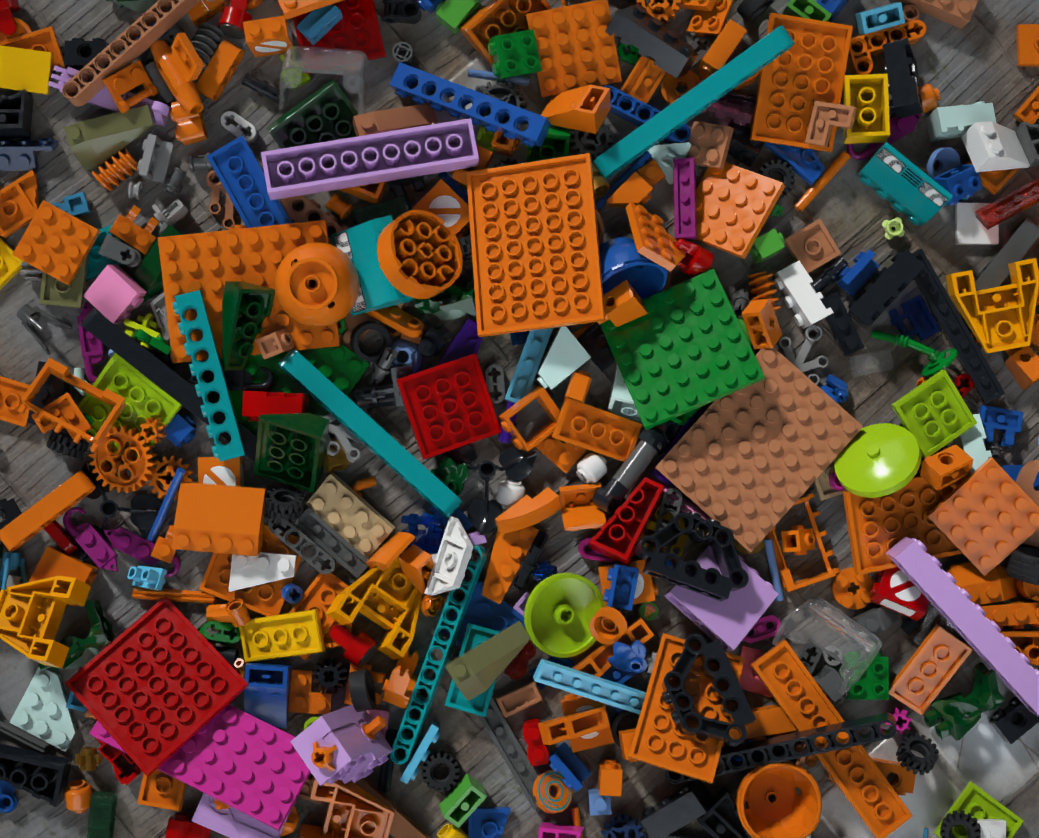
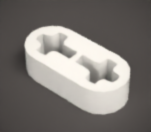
M227 111L222 115V126L235 137L245 136L241 131L244 128L252 133L251 136L247 135L245 137L248 143H252L257 139L258 133L256 128L237 113ZM234 117L233 120L238 124L237 127L233 124L227 126L228 122L226 120Z

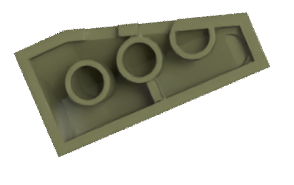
M145 105L129 109L124 114L117 112L84 120L64 127L70 149L84 170L89 171L105 165L106 161H111L110 158L119 151L122 152L125 146L133 140L140 138L154 127L155 124L150 106Z
M519 620L450 661L445 667L456 686L467 701L491 686L528 643L530 637Z

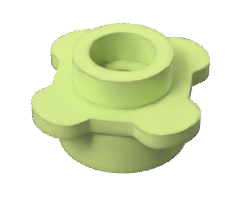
M896 217L890 221L884 220L882 222V227L885 229L884 236L887 240H891L896 236H904L905 231L903 230L901 218Z

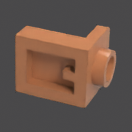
M286 328L256 340L264 360L294 348L292 337Z

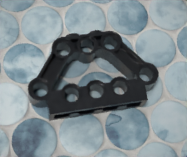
M681 512L669 520L668 525L653 535L645 536L635 545L636 555L646 561L642 573L721 602L729 598L730 591L733 592L744 588L749 579L747 572L741 566L733 544L734 535L732 531L720 525L719 521L703 519L700 514L695 512ZM678 520L684 523V529L678 526ZM698 527L704 531V536L698 534ZM683 534L689 536L695 543L704 541L713 549L720 572L715 568H701L700 564L693 560L688 562L682 561L675 553L667 555L660 553V548ZM717 535L722 536L723 544L717 540ZM645 543L650 544L652 548L651 552H647L645 550ZM666 560L672 562L673 569H669L666 566ZM686 567L691 568L693 572L692 577L686 573ZM706 574L712 577V584L706 581ZM732 575L737 577L738 584L733 583Z
M700 634L689 635L683 644V652L674 668L665 675L662 682L664 690L662 697L666 705L670 704L673 710L671 713L672 720L675 725L679 724L680 729L686 735L693 736L697 734L724 741L731 747L739 746L747 735L745 726L756 720L719 639L707 644ZM689 643H698L700 649L693 651L690 649ZM699 656L704 663L702 666L703 673L712 681V693L720 698L721 713L729 718L730 723L700 716L692 708L693 697L688 692H685L683 686L688 672ZM708 663H716L718 671L709 670ZM671 678L677 679L679 687L672 688L668 684V680ZM724 682L727 685V691H720L717 688V683ZM679 698L686 699L688 707H679L677 700ZM727 702L735 703L737 708L735 712H731L726 708ZM693 718L697 722V727L694 729L689 728L686 720ZM729 730H737L740 738L738 740L732 739L729 735Z

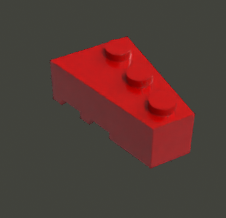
M243 391L242 416H248V421H258L259 416L265 414L309 413V394Z

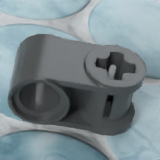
M108 234L98 251L99 254L132 268L138 266L142 260L139 251ZM128 254L132 255L131 259L127 258Z

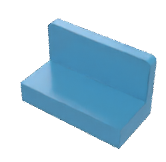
M328 5L313 10L297 25V29L314 45L343 16L336 5Z

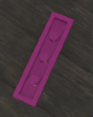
M694 157L673 159L676 241L679 239H697Z

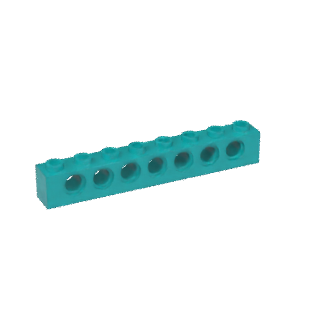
M197 290L174 296L176 300L172 302L176 315L179 314L181 322L178 323L181 335H185L187 343H184V349L187 356L191 355L193 362L189 364L191 374L196 376L198 381L195 389L198 397L202 396L204 405H200L203 417H208L209 425L206 426L209 438L213 437L215 446H212L215 459L219 458L221 462L246 455L202 292ZM191 309L197 311V318L193 321H189L186 318L187 311ZM195 330H201L203 338L197 342L193 341L192 333ZM202 350L207 351L209 354L208 360L205 362H199L197 359V354ZM206 371L214 373V380L210 383H206L203 380V374ZM216 391L220 395V400L213 404L209 401L208 396L211 392ZM217 412L225 414L226 419L222 424H217L214 421V415ZM223 432L231 435V441L227 445L222 444L219 440Z

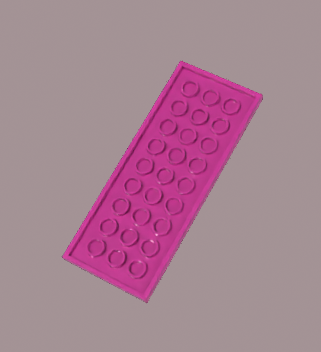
M230 704L157 769L277 831H280L311 773L290 742L295 738L294 736ZM97 721L89 734L126 753Z

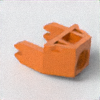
M410 647L404 657L398 659L390 679L385 680L382 691L385 692L382 700L403 709L407 708L418 676L414 675V671L419 660L418 650H415L413 654H409Z

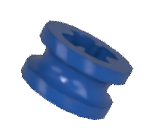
M289 583L283 587L281 596L288 603L296 604L302 599L303 591L296 584ZM292 590H294L295 595H292V597H290L289 593L292 592Z

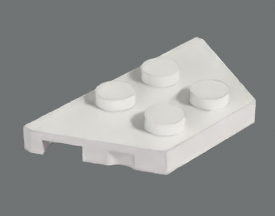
M449 517L424 592L425 594L433 596L460 588L465 577V571L474 546L461 522L456 517Z

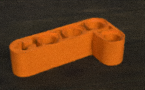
M913 20L852 38L847 60L850 74H869L873 69L871 56L884 53L883 44L894 42L891 34L896 35L899 40L908 38L910 45L917 43L926 33L925 23L921 20ZM871 40H876L879 43V47L873 46ZM851 46H857L860 52H854ZM857 65L864 66L866 72H861Z

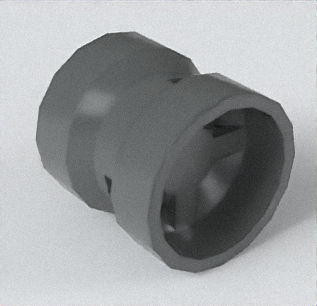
M398 42L394 45L392 54L396 65L398 66L399 62L411 66L414 61V54L410 44Z

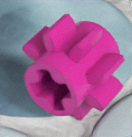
M894 707V712L886 713L891 714L896 721L898 717L901 718L898 725L896 724L898 734L902 735V730H910L908 724L912 719L906 717V710L903 709L899 713L898 708ZM884 722L885 724L890 725V728L892 727L890 723Z

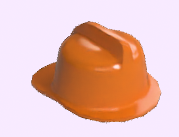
M611 607L599 609L589 623L591 635L596 641L606 645L617 642L628 627L627 621L620 611Z

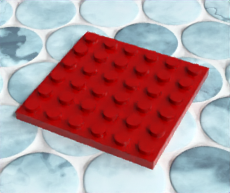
M166 596L65 682V685L147 777L155 772L249 686L240 674Z

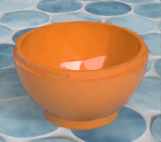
M312 242L298 246L285 256L276 271L275 293L280 305L290 317L304 325L322 327L334 324L346 317L358 299L360 281L356 267L347 254L331 244ZM297 260L298 262L292 266V262ZM311 280H315L317 282L315 288H311L309 286V282ZM332 301L335 302L332 308L328 307Z
M783 761L764 766L759 765L748 771L737 790L736 806L743 827L753 838H807L812 831H815L819 824L822 799L817 782L806 769L791 761ZM796 787L800 789V794L796 793ZM771 794L775 795V799L773 801L768 800V797Z

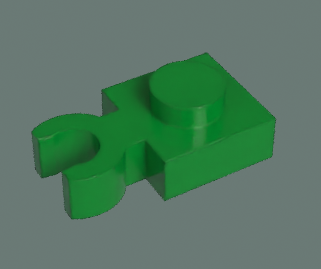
M137 329L133 335L134 338L145 343V345L161 355H168L172 348L167 345L168 341L160 336L152 337L141 329Z

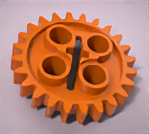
M120 425L114 426L110 429L97 451L89 454L91 458H94V461L90 462L89 465L96 467L92 473L98 472L99 476L96 480L103 479V487L110 484V491L116 488L118 493L124 490L126 493L132 490L136 491L140 487L147 485L146 482L152 479L149 474L155 473L151 466L157 464L156 461L152 460L156 453L150 452L154 445L148 446L146 444L147 439H142V436H140L142 432L136 434L135 427L129 430L128 425L122 427ZM114 442H117L119 450L115 447ZM133 450L137 452L138 458L134 456ZM108 460L112 463V468L108 465ZM127 469L130 470L131 477L127 474Z

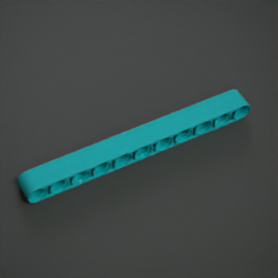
M783 25L777 27L598 156L593 161L594 165L605 179L610 178L785 53L795 44L794 40Z
M292 348L278 362L279 367L443 516L449 518L460 506L462 501L455 493L298 351Z
M480 545L473 547V550H478L480 554L479 559L475 561L471 557L466 568L472 572V579L469 581L464 577L460 588L450 590L395 738L392 747L393 751L390 753L392 761L396 764H404L414 755L444 674L445 666L450 658L487 557L485 548ZM458 589H461V590L464 591V593H465V598H464V600L458 599V597H457V591H458ZM451 609L456 610L458 614L456 620L451 619L449 615ZM443 629H447L450 632L449 640L443 638ZM436 649H440L442 651V659L436 658ZM428 669L434 670L436 674L435 679L429 678L427 674ZM421 689H425L428 692L427 699L421 696ZM414 708L420 711V718H416L413 715ZM407 728L413 731V738H409L406 735ZM399 748H402V749L405 750V752H406V757H405V758H403V757H401V756L399 755V752H398Z

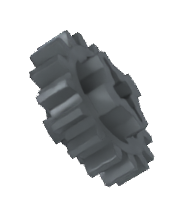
M604 119L596 134L582 131L584 137L579 141L578 134L580 131H570V136L574 137L570 139V144H575L572 151L578 150L579 154L590 153L595 160L597 155H601L610 148L608 145H613L614 140L610 139L614 136V132L609 131L611 124L605 126ZM588 135L591 137L596 136L595 141L592 139L588 140ZM605 135V143L602 146L600 139Z

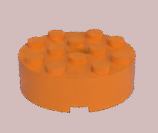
M411 210L400 215L382 230L377 242L379 266L388 281L402 294L416 299L434 297L450 287L459 278L463 264L461 247L454 232H449L443 225L444 221L441 218L424 210Z

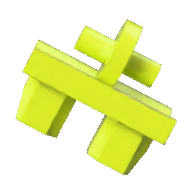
M148 313L145 317L141 315L137 317V321L141 322L142 325L126 318L123 322L126 326L124 332L134 340L136 338L133 335L137 329L145 331L152 337L160 336L164 338L160 333L149 329L150 327L155 329L158 327V323L153 321L154 315ZM141 342L140 345L150 350H153L152 348L145 345V343Z

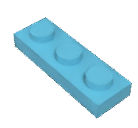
M432 722L404 770L400 781L405 784L410 779L414 781L420 770L417 768L419 762H425L430 753V750H428L430 743L433 742L435 744L441 732L438 731L440 725L436 722Z

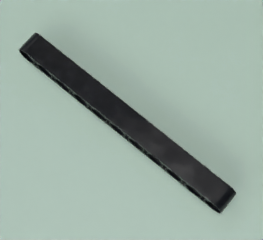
M93 308L80 323L83 328L209 425L208 417H203L200 405H204L202 396L198 397L193 385ZM217 412L214 415V421L217 424H222L226 419L223 412ZM237 421L245 453L255 462L257 436ZM223 432L221 434L226 440L231 441L229 433Z
M882 713L740 744L736 747L722 748L719 757L722 765L717 766L715 776L750 769L759 765L764 766L890 739L897 731L896 720L891 714ZM884 722H888L892 725V727L888 730H885L881 728L880 725ZM867 727L870 729V732L862 734L859 732V729ZM839 732H846L849 736L841 739L837 734ZM819 736L825 737L827 742L819 743L816 741V738ZM802 741L806 746L799 748L795 745V742ZM782 746L785 751L776 752L774 747ZM759 750L764 755L757 757L753 754V751ZM740 755L743 760L735 761L732 756ZM669 770L665 772L666 779L672 784L698 780L682 774H674Z

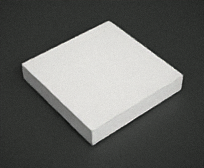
M998 203L955 204V245L999 244Z

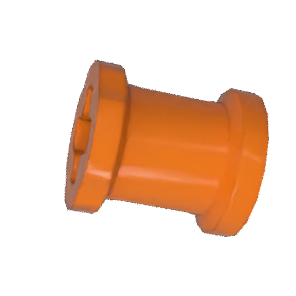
M336 193L330 198L325 208L327 210L331 209L343 221L352 211L353 205L345 203Z

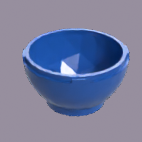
M627 237L614 238L599 246L603 295L625 280L630 283L642 300L662 291L667 280V269L638 253L633 239Z

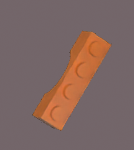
M639 616L627 625L626 632L617 642L631 646L636 640H639L644 644L654 634ZM602 644L577 663L573 669L597 677L602 676L612 666L608 662V658L614 656V644Z

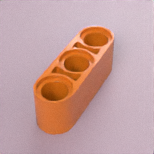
M223 40L197 82L198 92L216 101L241 62L244 50L227 40Z

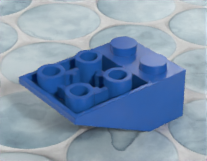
M261 662L247 663L244 680L249 686L244 690V712L276 728L287 729L292 665Z

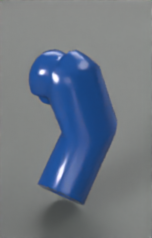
M829 374L825 383L834 387V394L838 402L844 403L849 397L847 384L834 375Z

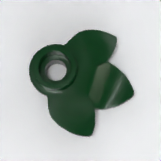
M448 455L441 459L439 469L431 470V473L456 495L461 494L464 482L469 477L467 464L464 463L457 466Z

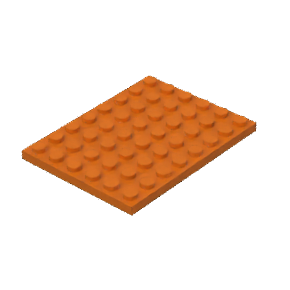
M585 153L466 172L478 336L486 337L606 321L591 154Z
M327 220L158 237L170 346L172 347V363L192 361L191 355L187 356L184 349V343H187L185 335H181L178 323L181 322L180 315H176L172 304V302L176 301L174 296L197 290L202 292L219 358H222V300L226 281L247 282L275 289L276 271L281 261L289 252L307 243L321 242L329 244ZM294 260L292 262V266L298 261ZM311 280L309 282V286L311 288L316 287L317 282L315 280ZM275 293L272 311L269 317H265L261 325L263 330L261 334H257L252 344L254 348L250 355L261 354L256 342L257 339L285 328L292 337L293 349L296 351L340 346L338 322L322 327L304 325L294 320L284 311ZM332 301L328 307L332 308L335 302ZM193 309L187 311V320H195L197 318V311ZM195 330L191 335L192 340L200 341L203 338L202 331ZM202 350L197 354L198 361L208 360L209 354L207 351Z

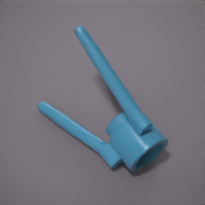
M3 553L0 569V588L2 590L6 589L9 570H18V566L21 569L23 583H28L25 559H21V553Z

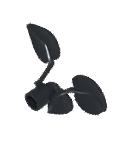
M468 444L441 454V458L448 455L457 466L466 463L469 470H479L480 478L485 481V500H474L469 505L467 511L470 523L481 534H487L497 527L495 518L503 513L502 506L497 500H489V481L495 478L496 471L505 470V474L509 479L521 481L530 475L537 457V453L533 450L525 451L519 450L517 447L509 448L500 454L499 463L502 467H499L489 460L473 466L477 461V454L475 449Z
M89 461L85 462L82 471L85 472L96 486L95 490L86 497L95 500L101 495L103 496V502L100 506V511L104 515L102 528L100 529L96 525L92 526L110 546L112 543L104 533V530H106L107 519L116 517L119 511L132 512L130 516L131 522L138 528L148 529L153 526L163 503L162 501L149 494H139L132 498V508L119 507L116 502L107 499L106 493L110 492V484L103 487L104 480H96L99 476L98 472L92 473L96 467L89 465ZM77 543L80 560L93 561Z

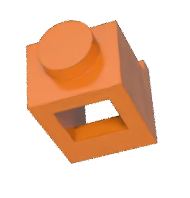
M497 131L494 134L491 146L496 153L512 157L513 152L518 148V138L511 140L505 137L504 133Z

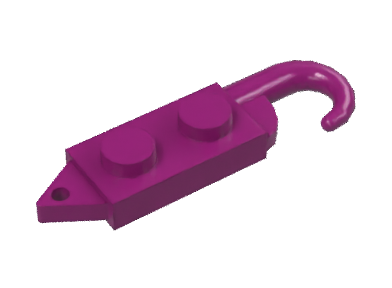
M922 114L900 119L895 117L890 120V136L886 142L891 145L913 132ZM867 143L868 149L861 153L854 151L853 144H848L847 150L849 155L855 160H864L874 155L885 143Z
M85 302L80 316H77L85 373L87 378L94 383L98 377L94 374L93 364H97L104 359L105 349L104 343L80 325L93 309L88 302Z
M72 507L66 511L63 516V524L76 542L101 570L107 569L118 572V554L99 532L89 523H83L76 527L71 522V515L73 513L80 512L85 514V510L80 507Z
M124 527L104 530V533L112 543V547L148 565H154L160 561L151 556L156 543L150 542ZM176 554L172 560L174 568L172 571L167 572L166 577H172L180 570L181 563Z

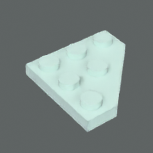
M38 667L9 723L66 752L78 731L75 723H73L70 713L71 709L66 708L68 698L64 693L61 675L49 668L41 671L40 667Z

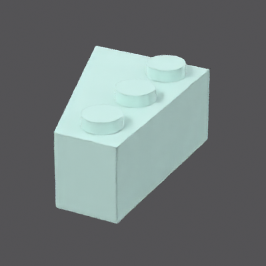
M985 101L976 102L971 105L937 107L926 118L930 142L962 137L977 122L992 121L996 123L993 103H985Z
M973 414L977 424L952 440L953 444H951V446L956 444L974 459L970 475L988 458L992 457L991 451H986L984 439L987 437L980 414Z

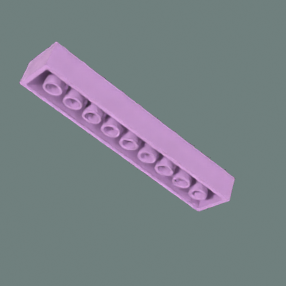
M471 118L261 152L270 200L477 167L479 163Z
M904 536L886 554L984 662L995 671V674L1026 708L1039 717V670L1028 665L1031 663L1030 660L1022 652L1019 653L1014 649L1016 645L1007 636L1005 637L999 633L1001 629L994 621L984 617L986 612L978 604L975 605L970 601L972 597L965 589L955 585L956 579L949 572L946 573L943 569H940L942 564L934 556L931 557L925 552L927 548L920 540Z

